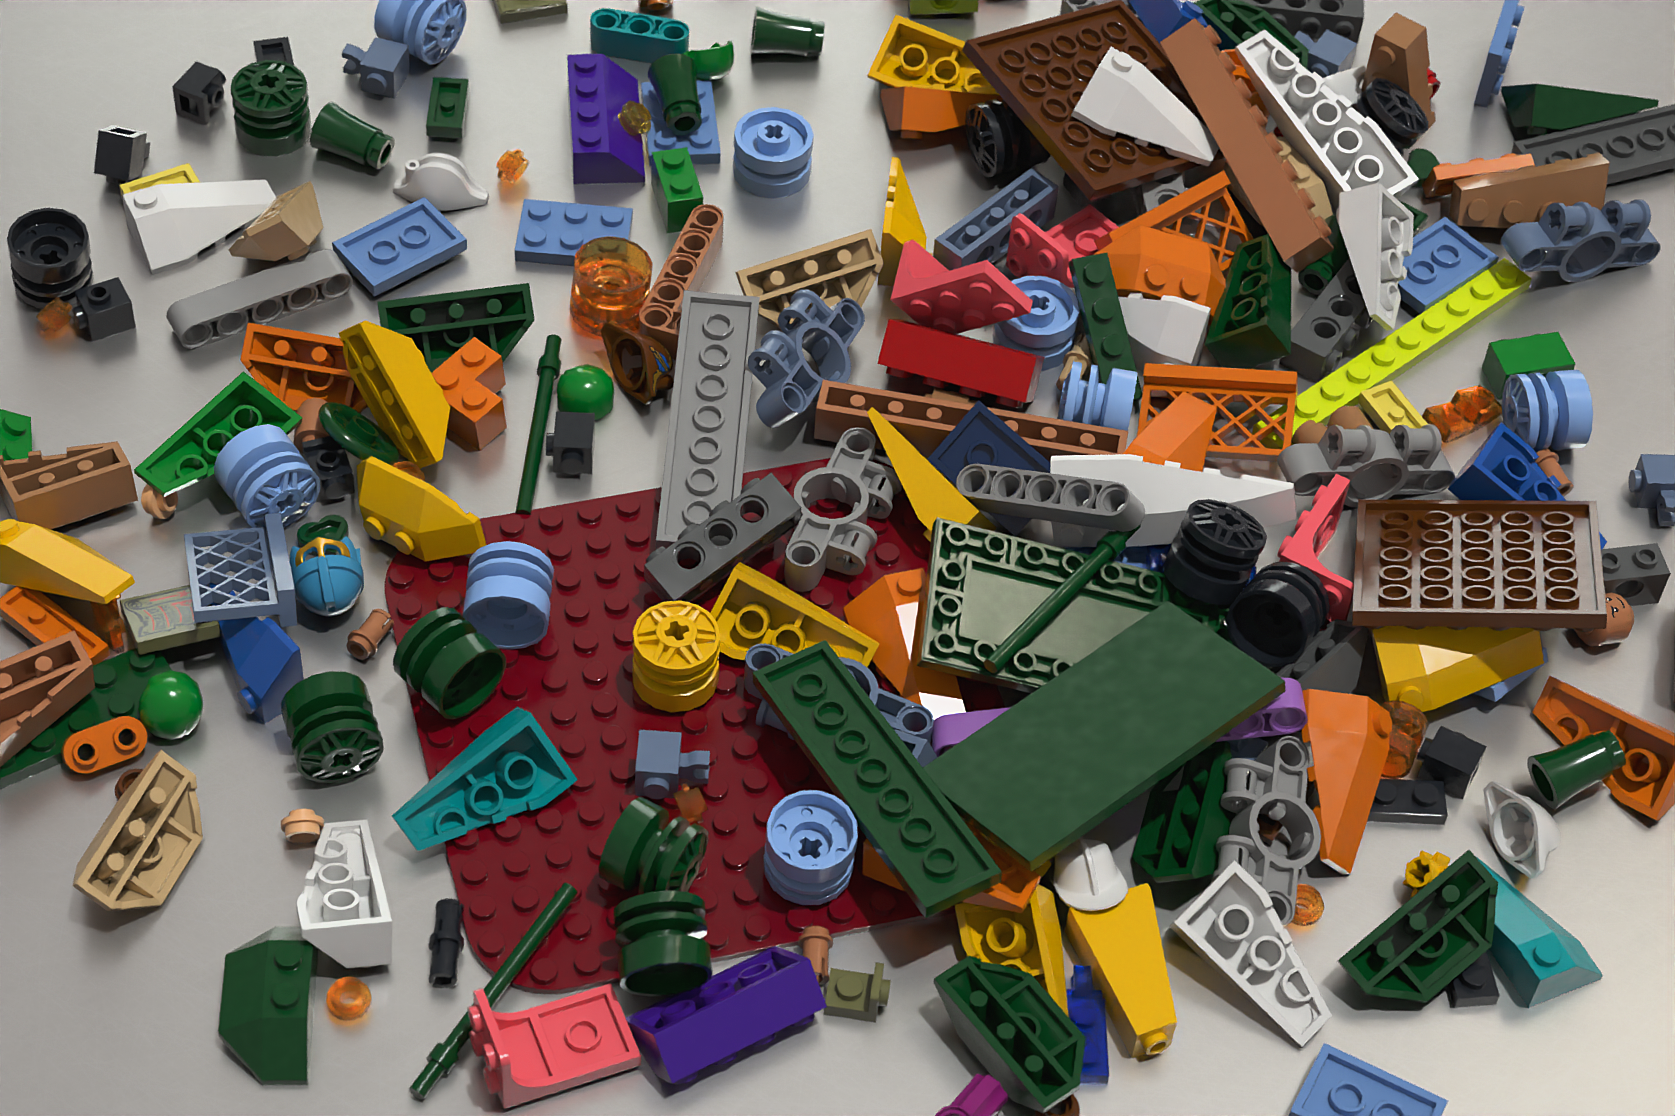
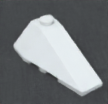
M1110 47L1071 116L1104 134L1115 136L1117 132L1135 137V143L1145 147L1148 142L1164 146L1170 155L1208 167L1219 149L1210 130L1143 64L1113 47Z
M267 180L157 184L122 195L127 227L152 275L187 265L198 258L197 253L212 244L217 247L224 243L227 234L237 228L247 229L276 199Z
M1375 183L1341 192L1336 218L1369 316L1385 330L1389 331L1394 329L1401 300L1400 291L1397 287L1398 282L1405 280L1407 274L1405 266H1402L1404 257L1410 256L1412 253L1414 214L1380 183Z
M1069 287L1076 296L1075 289L1073 287ZM1130 292L1128 297L1118 296L1135 366L1138 370L1144 373L1145 363L1198 365L1211 308L1176 296L1163 295L1161 300L1143 299L1142 293ZM1079 309L1076 329L1084 334L1085 330Z
M367 819L324 823L314 852L312 868L307 872L303 894L299 895L297 901V914L302 937L346 968H370L376 965L392 964V919Z
M1234 860L1169 927L1207 964L1298 1046L1302 1047L1332 1014L1292 944V939L1273 908V903L1267 891Z

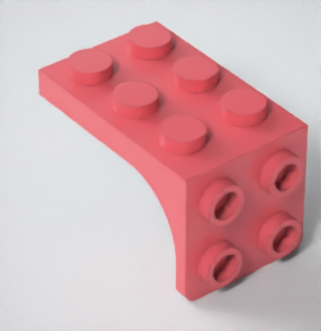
M1091 204L1046 232L1019 213L1012 218L1006 267L1009 268L1013 275L1019 278L1025 276H1045L1058 280L1067 287L1074 288L1068 262L1072 259L1091 256L1099 250L1094 241L1117 229L1118 226Z
M915 240L906 241L903 245L890 299L918 324L955 334L1030 314L1033 302L988 260L949 271Z
M1337 473L1327 487L1324 485L1319 487L1312 502V510L1310 512L1307 510L1302 512L1295 526V535L1293 537L1289 535L1285 537L1277 554V557L1280 558L1279 562H1293L1308 568L1321 580L1328 592L1330 610L1325 624L1319 631L1326 630V625L1335 619L1347 621L1353 601L1354 584L1329 571L1318 560V557L1337 531L1350 484L1349 479Z
M611 983L512 1013L491 1011L483 988L473 991L474 1006L468 1007V1015L473 1030L469 1031L470 1041L476 1057L484 1056L487 1067L483 1068L487 1088L491 1095L498 1093L504 1109L641 1065V1054Z

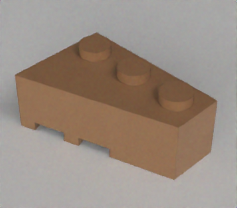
M1395 13L1374 34L1361 91H1365L1366 87L1376 78L1386 79L1397 84L1424 111L1429 122V129L1436 119L1435 112H1432L1430 107V96L1433 94L1432 84L1428 83L1427 68L1430 66L1426 27Z
M118 441L67 447V454L42 456L41 450L28 452V458L4 461L3 455H0V496L12 519L54 529L138 500L131 465Z

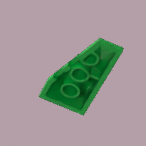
M243 371L134 469V474L163 497H166L214 475V465L218 454L226 443L240 432L254 426L270 424L280 427L288 435L302 422L303 418Z

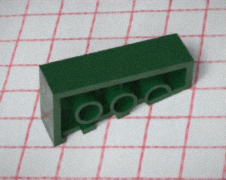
M1268 234L1237 245L1226 278L1225 289L1218 302L1205 342L1207 349L1223 368L1253 369L1258 365L1291 355V267L1283 261Z

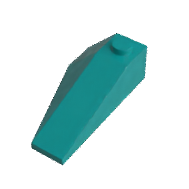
M516 707L475 739L392 815V818L414 848L420 851L462 836L472 829L489 823L495 824L507 819L506 817L528 809L532 811L543 807L578 779L533 715L520 707Z
M1476 857L1498 882L1493 942L1489 950L1528 1008L1601 980L1603 974L1578 939Z

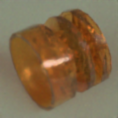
M607 236L595 238L583 244L575 254L569 307L573 320L583 330L597 336H602L600 331L605 322L618 325L630 331L639 329V313L649 295L653 263L649 254L637 243L620 237Z

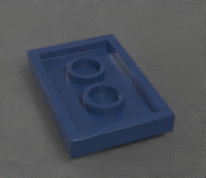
M979 400L927 459L954 484H956L960 471L970 464H984L1050 473V462ZM988 512L1015 537L1032 519Z

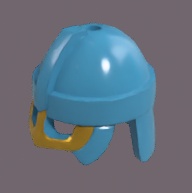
M317 537L302 548L295 546L291 548L290 566L296 600L312 613L325 617L338 616L349 610L364 588L360 548L355 549L348 537H344L341 541ZM329 548L335 549L340 555H325V551ZM317 552V557L305 561L309 553Z

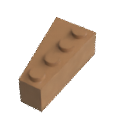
M1600 153L1587 155V157L1573 160L1568 158L1554 161L1555 163L1536 167L1530 165L1519 167V170L1504 173L1494 172L1453 180L1449 216L1457 226L1510 228L1518 223L1539 222L1547 207L1552 203H1563L1565 206H1573L1577 202H1587L1591 207L1598 208L1601 211L1604 206L1610 162Z

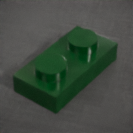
M433 77L426 122V136L463 137L469 94V79Z

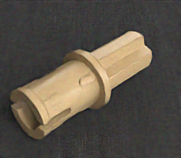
M1082 333L1077 336L1072 350L1067 352L1063 358L1064 368L1056 382L1058 390H1062L1063 382L1072 368L1073 361L1082 363L1080 380L1082 376L1087 375L1091 371L1092 358L1085 333L1084 336Z

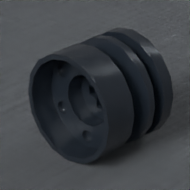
M1376 78L1357 97V104L1352 103L1351 105L1364 118L1368 116L1378 124L1401 156L1404 155V149L1412 147L1417 142V139L1428 131L1429 122L1419 104L1405 90L1389 80Z
M992 99L985 103L980 102L968 107L965 127L969 150L976 166L986 177L999 175L1001 172H1011L1016 165L1019 168H1026L1045 163L1050 158V153L1004 99L1001 102L997 99Z
M57 208L31 210L18 217L11 225L7 236V245L11 261L12 280L15 291L25 303L40 309L56 310L76 304L75 290L91 286L93 282L90 242L86 225L77 215Z
M1212 499L1197 500L1189 505L1185 518L1179 527L1178 537L1174 538L1162 568L1166 578L1189 597L1215 605L1232 604L1244 590L1250 577L1251 568L1256 565L1259 554L1265 546L1267 535L1261 524L1242 509L1222 501Z
M1274 562L1262 567L1229 607L1226 618L1228 636L1235 647L1264 667H1282L1292 663L1303 653L1313 637L1325 624L1330 610L1328 592L1321 580L1308 568L1293 562Z

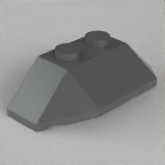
M1335 619L1326 625V630L1318 632L1313 637L1307 648L1294 662L1282 667L1266 668L1280 678L1297 680L1301 684L1302 691L1314 689L1349 694L1357 686L1369 629L1364 626H1352L1351 621Z

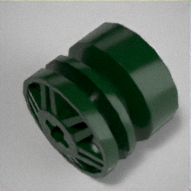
M278 60L254 62L237 72L232 78L230 90L232 106L235 111V131L239 143L249 152L273 157L291 154L303 147L310 138L312 128L310 109L308 107V85L304 73L296 66Z
M442 607L431 611L419 619L406 632L397 646L393 658V668L417 693H422V697L445 719H458L477 709L494 692L504 674L506 656L483 634L477 633L474 626L465 620L454 608Z
M337 671L315 674L296 683L285 693L280 704L287 735L290 737L297 770L306 779L318 783L340 782L352 779L368 771L379 761L384 751L381 732L378 730L377 719L373 716V707L367 686L359 676Z
M642 797L634 799L620 815L606 841L599 864V877L627 892L635 889L639 884V895L658 891L687 892L697 876L704 859L709 841L708 830L698 824L690 826V822L681 816L669 823V812L665 808Z
M683 891L650 892L624 900L614 908L613 922L617 928L615 931V942L623 948L618 952L617 957L619 982L622 989L636 995H673L691 991L711 980L713 970L710 945L702 939L707 935L708 930L707 922L704 920L706 914L705 901L700 896Z

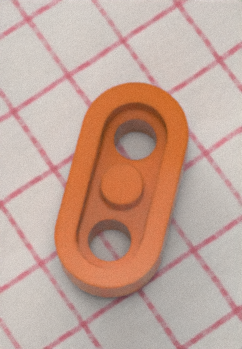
M116 717L71 734L63 743L62 759L65 765L74 772L91 773L141 753L147 743V731L144 725L134 717ZM124 729L130 730L133 734V741L127 746L121 744L118 738L119 733ZM83 744L90 745L93 750L92 757L86 761L78 756V749Z

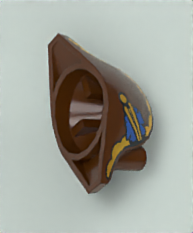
M605 322L600 332L612 372L624 391L647 405L651 404L656 396V391L673 388L674 380L669 375L673 367L672 357L660 342L647 335Z

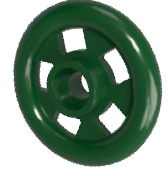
M328 402L320 407L318 418L322 427L336 443L350 454L362 461L373 456L393 467L397 464L399 452L395 443L372 420L341 403Z

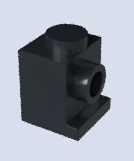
M196 61L172 86L176 113L207 125L210 122V111L214 107L219 106L223 100L224 88L222 86L226 83L224 74L217 68Z
M330 436L302 442L303 458L320 479V492L316 502L336 499L355 493L353 471L344 448Z

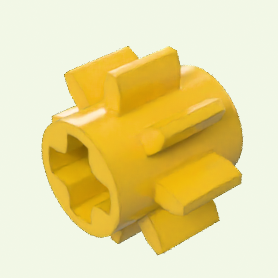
M1422 850L1419 857L1414 858L1410 863L1407 862L1406 879L1403 881V885L1413 889L1411 898L1448 867L1449 857L1438 851L1431 855Z

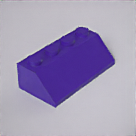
M567 54V87L573 184L645 183L638 79L604 54Z
M775 946L713 975L711 980L703 986L669 996L626 1017L638 1049L654 1074L671 1084H683L695 1079L699 1075V1070L711 1064L721 1065L732 1061L738 1056L737 1051L749 1045L758 1046L766 1044L776 1038V1032L788 1026L797 1027L812 1021L815 1018L814 1013L826 1008L827 1005L810 959Z

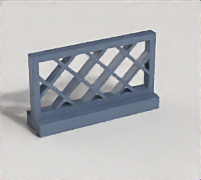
M281 513L264 514L265 527L184 534L195 623L278 615L280 627L297 626L295 588ZM251 542H253L252 544H250V545H248V546H247V545H244V544H241V543H251ZM212 546V547H210V548H208V549L201 548V547ZM226 552H229V553H232L233 555H231L230 557H227V556H224L223 554L226 553ZM249 559L255 561L251 565L244 562ZM207 563L215 565L210 569L203 567ZM229 571H232V572H235L236 574L233 575V576H229V575H226L225 573H227V572H229ZM251 579L258 580V582L255 584L249 583L247 581ZM210 582L217 584V586L213 588L207 587L205 585L209 584ZM232 590L239 592L236 596L228 593ZM255 598L262 600L258 602H250ZM213 602L220 604L216 606H208Z

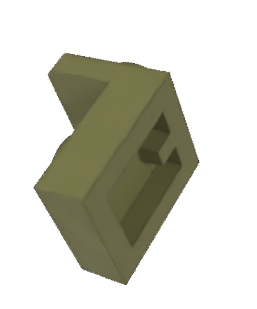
M875 963L874 974L831 968L825 999L827 1007L824 1008V1015L876 1022L878 1006L887 1007L891 984V980L883 979L884 963Z

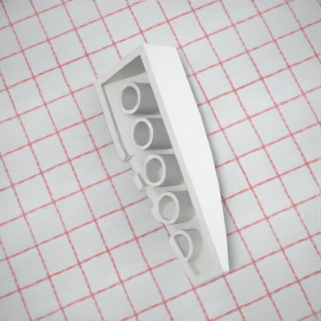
M1266 30L1236 46L1235 51L1271 117L1285 139L1324 181L1329 202L1336 211L1339 208V195L1341 192L1380 183L1398 199L1417 183L1418 177L1378 124L1368 116L1364 118L1351 107L1352 102L1342 94L1338 96L1324 84L1325 80L1315 71L1310 73L1299 63V58Z
M1132 454L1051 456L1050 473L1124 484L1144 505L1145 517L1141 527L1125 542L1126 547L1172 544L1174 538L1178 537L1179 527L1185 518L1189 505L1197 500L1212 499L1236 506L1253 516L1263 528L1297 519L1294 483L1242 474L1240 478L1227 477L1220 474V470L1205 467L1204 472L1182 469L1180 468L1181 463L1165 461L1164 465L1143 462V456ZM1124 504L1120 505L1117 511L1120 510ZM1051 521L1055 547H1096L1097 542L1108 531H1115Z

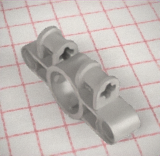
M1432 424L1423 425L1421 428L1396 425L1390 434L1383 430L1372 429L1368 425H1360L1356 429H1344L1342 426L1332 425L1325 431L1319 443L1291 445L1284 449L1277 458L1278 465L1286 481L1294 483L1295 495L1315 496L1321 485L1327 487L1336 473L1349 479L1350 484L1344 504L1354 508H1358V500H1386L1394 494L1438 493L1448 488L1455 479V474L1441 450L1442 440L1440 431Z
M856 427L845 431L827 466L806 473L795 486L793 498L802 507L801 517L798 525L793 528L794 533L787 545L784 567L785 583L795 591L805 592L814 589L826 568L848 575H859L862 573L866 566V554L875 547L878 540L875 531L866 525L867 516L878 519L888 517L893 508L891 501L894 495L898 494L903 487L894 469L874 463L876 440L874 435L867 429ZM830 498L849 504L853 510L852 514L846 517L829 519L811 513L808 508L810 503L815 500Z
M1295 736L1280 738L1257 756L1256 761L1236 758L1230 759L1224 764L1227 784L1226 792L1222 794L1220 803L1224 809L1237 814L1231 822L1229 835L1221 836L1216 840L1215 847L1219 852L1218 868L1212 874L1213 882L1235 860L1267 891L1273 903L1272 906L1284 927L1293 920L1295 914L1299 869L1315 858L1321 843L1319 823L1313 811L1305 803L1309 752L1306 745ZM1259 813L1268 814L1271 819L1278 820L1287 829L1292 840L1289 855L1292 856L1291 860H1287L1282 855L1272 854L1262 843L1258 834L1259 823L1257 822V817Z

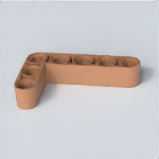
M704 204L693 209L639 313V333L660 342L670 353L673 360H676L684 290L699 292L722 247L724 215L722 210L714 205Z

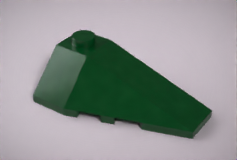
M1537 83L1501 87V95L1514 127L1527 128V135L1533 136L1546 135L1549 130H1563L1658 107L1657 99Z

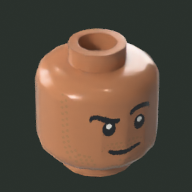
M1612 592L1605 593L1607 610L1606 629H1594L1588 632L1575 630L1578 637L1585 644L1592 647L1620 643L1629 636L1634 624V613L1631 606L1621 595Z

